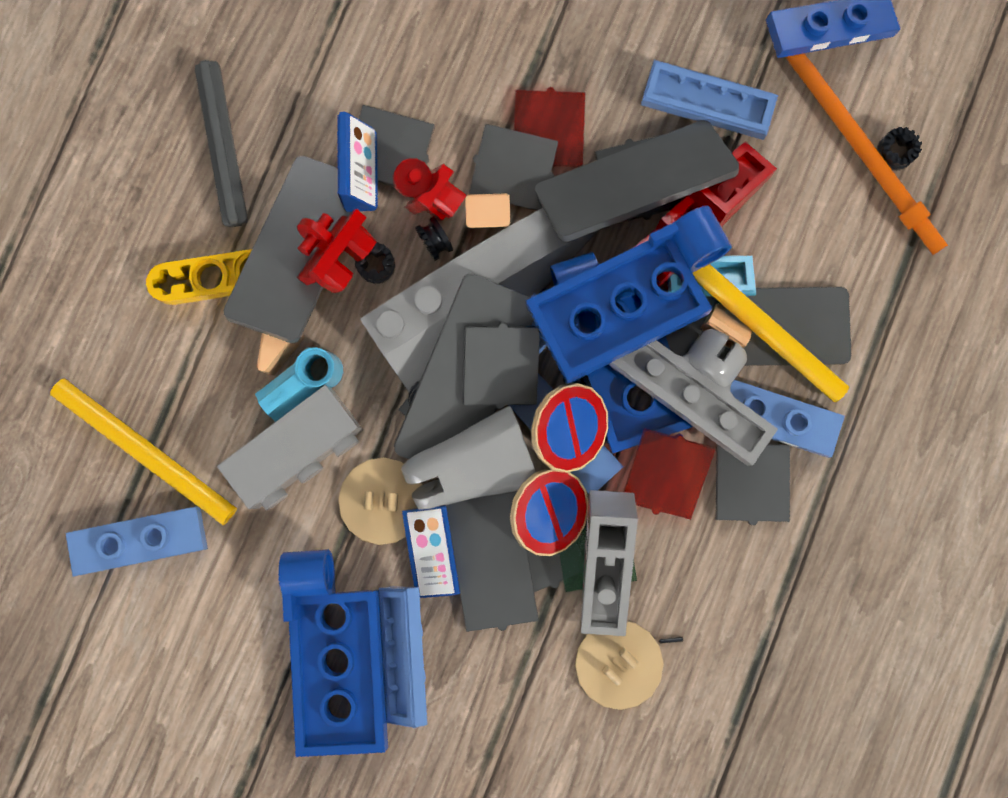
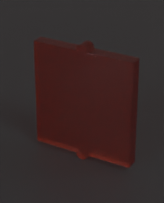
M548 87L546 91L516 90L514 131L558 141L553 166H583L585 92L555 91L553 87Z
M644 428L623 492L634 493L636 505L651 509L655 515L663 512L691 520L713 459L715 448L686 440L680 433L671 436Z

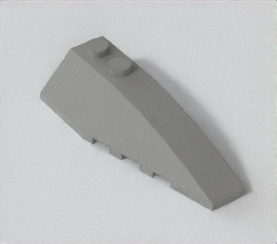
M541 208L446 263L366 314L360 320L403 385L410 392L411 387L417 381L420 382L461 281L466 274H476L529 297L533 293L538 295L552 281L550 265L574 258L599 230L568 242L561 241L544 209Z

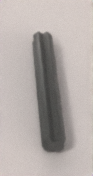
M203 60L195 65L194 69L222 223L226 227H239L247 223L248 216L221 68L216 61Z

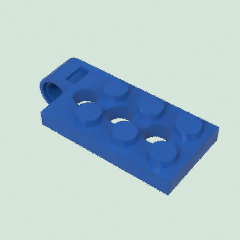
M703 206L685 214L674 223L651 233L648 241L526 300V306L567 384L710 314L712 307L695 279L693 272L715 262L732 248L710 206ZM663 272H672L680 278L682 286L676 292H665L658 287L656 277ZM622 292H632L640 298L641 307L633 313H625L616 306L615 299ZM586 311L596 314L601 322L600 327L593 333L579 331L574 324L578 314Z
M590 252L550 265L554 286L599 265L594 253ZM622 292L615 299L616 306L625 313H633L641 307L640 298L632 292ZM588 311L578 314L574 320L576 328L583 333H593L601 325L599 317ZM666 336L657 340L670 350ZM607 364L587 374L592 388L603 398L608 411L606 441L612 454L693 427L652 396L651 404L646 410H634L627 401V395L629 390L637 385Z
M329 549L283 552L279 561L278 577L282 593L283 622H289L295 756L385 753L388 749L379 590L336 592L334 561ZM330 603L340 605L345 611L346 619L341 628L329 626L324 619L325 608ZM331 649H339L347 655L348 668L345 672L336 673L328 667L326 657ZM342 695L348 699L351 705V712L348 717L337 718L330 712L329 700L331 696Z

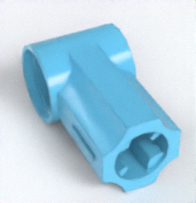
M317 347L308 348L300 353L293 365L258 391L255 396L265 413L276 422L324 385L330 388L336 386L343 376V364L334 353ZM324 357L328 363V372L323 379L316 381L311 374V367L315 360Z

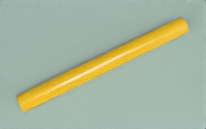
M711 264L693 272L695 279L702 288L830 400L837 402L845 396L849 386Z
M67 379L59 380L52 387L50 395L220 524L225 525L233 517L237 507Z

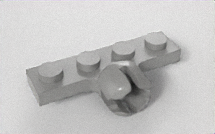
M709 329L701 333L683 357L676 355L656 340L608 364L746 466L754 465L778 430L736 399L730 392L732 382L747 362V354L742 346L735 342L732 348L726 347L717 357V354L729 338L728 335L718 330Z

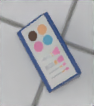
M339 112V115H337L338 196L346 212H353L355 209L359 211H375L378 207L377 133L371 126L348 112Z
M446 505L431 509L414 508L402 510L414 587H419L420 598L460 594Z

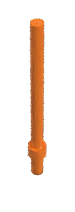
M804 53L785 57L902 213L898 217L908 230L913 228L932 255L948 246L928 219L931 213L922 201L916 203L807 55Z

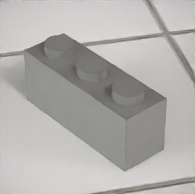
M324 385L217 467L248 509H259L263 506L267 511L288 496L284 489L299 479L303 484L322 471L323 466L320 462L333 452L339 457L353 448L359 442L355 436L363 431V428L336 392L329 386Z

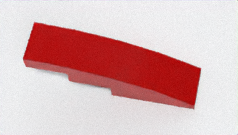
M745 141L732 152L739 163V173L736 177L688 195L660 219L658 225L651 233L674 223L685 214L703 206H710L722 227L763 186L777 168ZM648 234L636 246L648 241L650 234ZM663 272L656 277L658 287L673 273Z

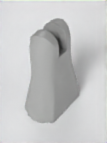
M510 405L442 443L417 453L408 459L401 468L404 479L408 484H417L437 476L439 478L420 486L412 493V498L418 509H431L469 499L517 491L521 484L536 472Z

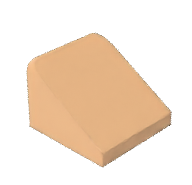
M507 193L470 194L466 196L467 227H507L510 225V198Z
M719 303L714 306L700 327L703 332L714 329L728 335L729 338L724 346L732 348L735 342L744 348L750 341L752 330Z
M262 333L257 362L258 370L268 375H275L303 341L304 335L302 334L298 342L289 343Z

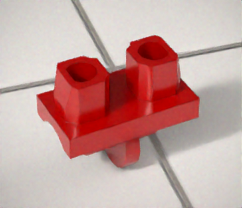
M408 158L401 161L393 172V183L396 190L401 195L413 198L408 201L405 208L414 215L427 211L439 221H443L445 217L451 218L467 196L448 181L454 171L445 164H441L430 171L425 162L417 158Z
M355 209L349 217L340 216L330 232L328 229L334 220L328 214L323 213L317 222L309 218H303L297 225L298 232L304 238L298 246V250L302 254L309 256L315 247L317 249L297 278L305 285L317 282L333 293L344 290L353 277V272L337 260L344 250L357 262L361 261L377 243L371 234L361 226L367 217L358 209Z

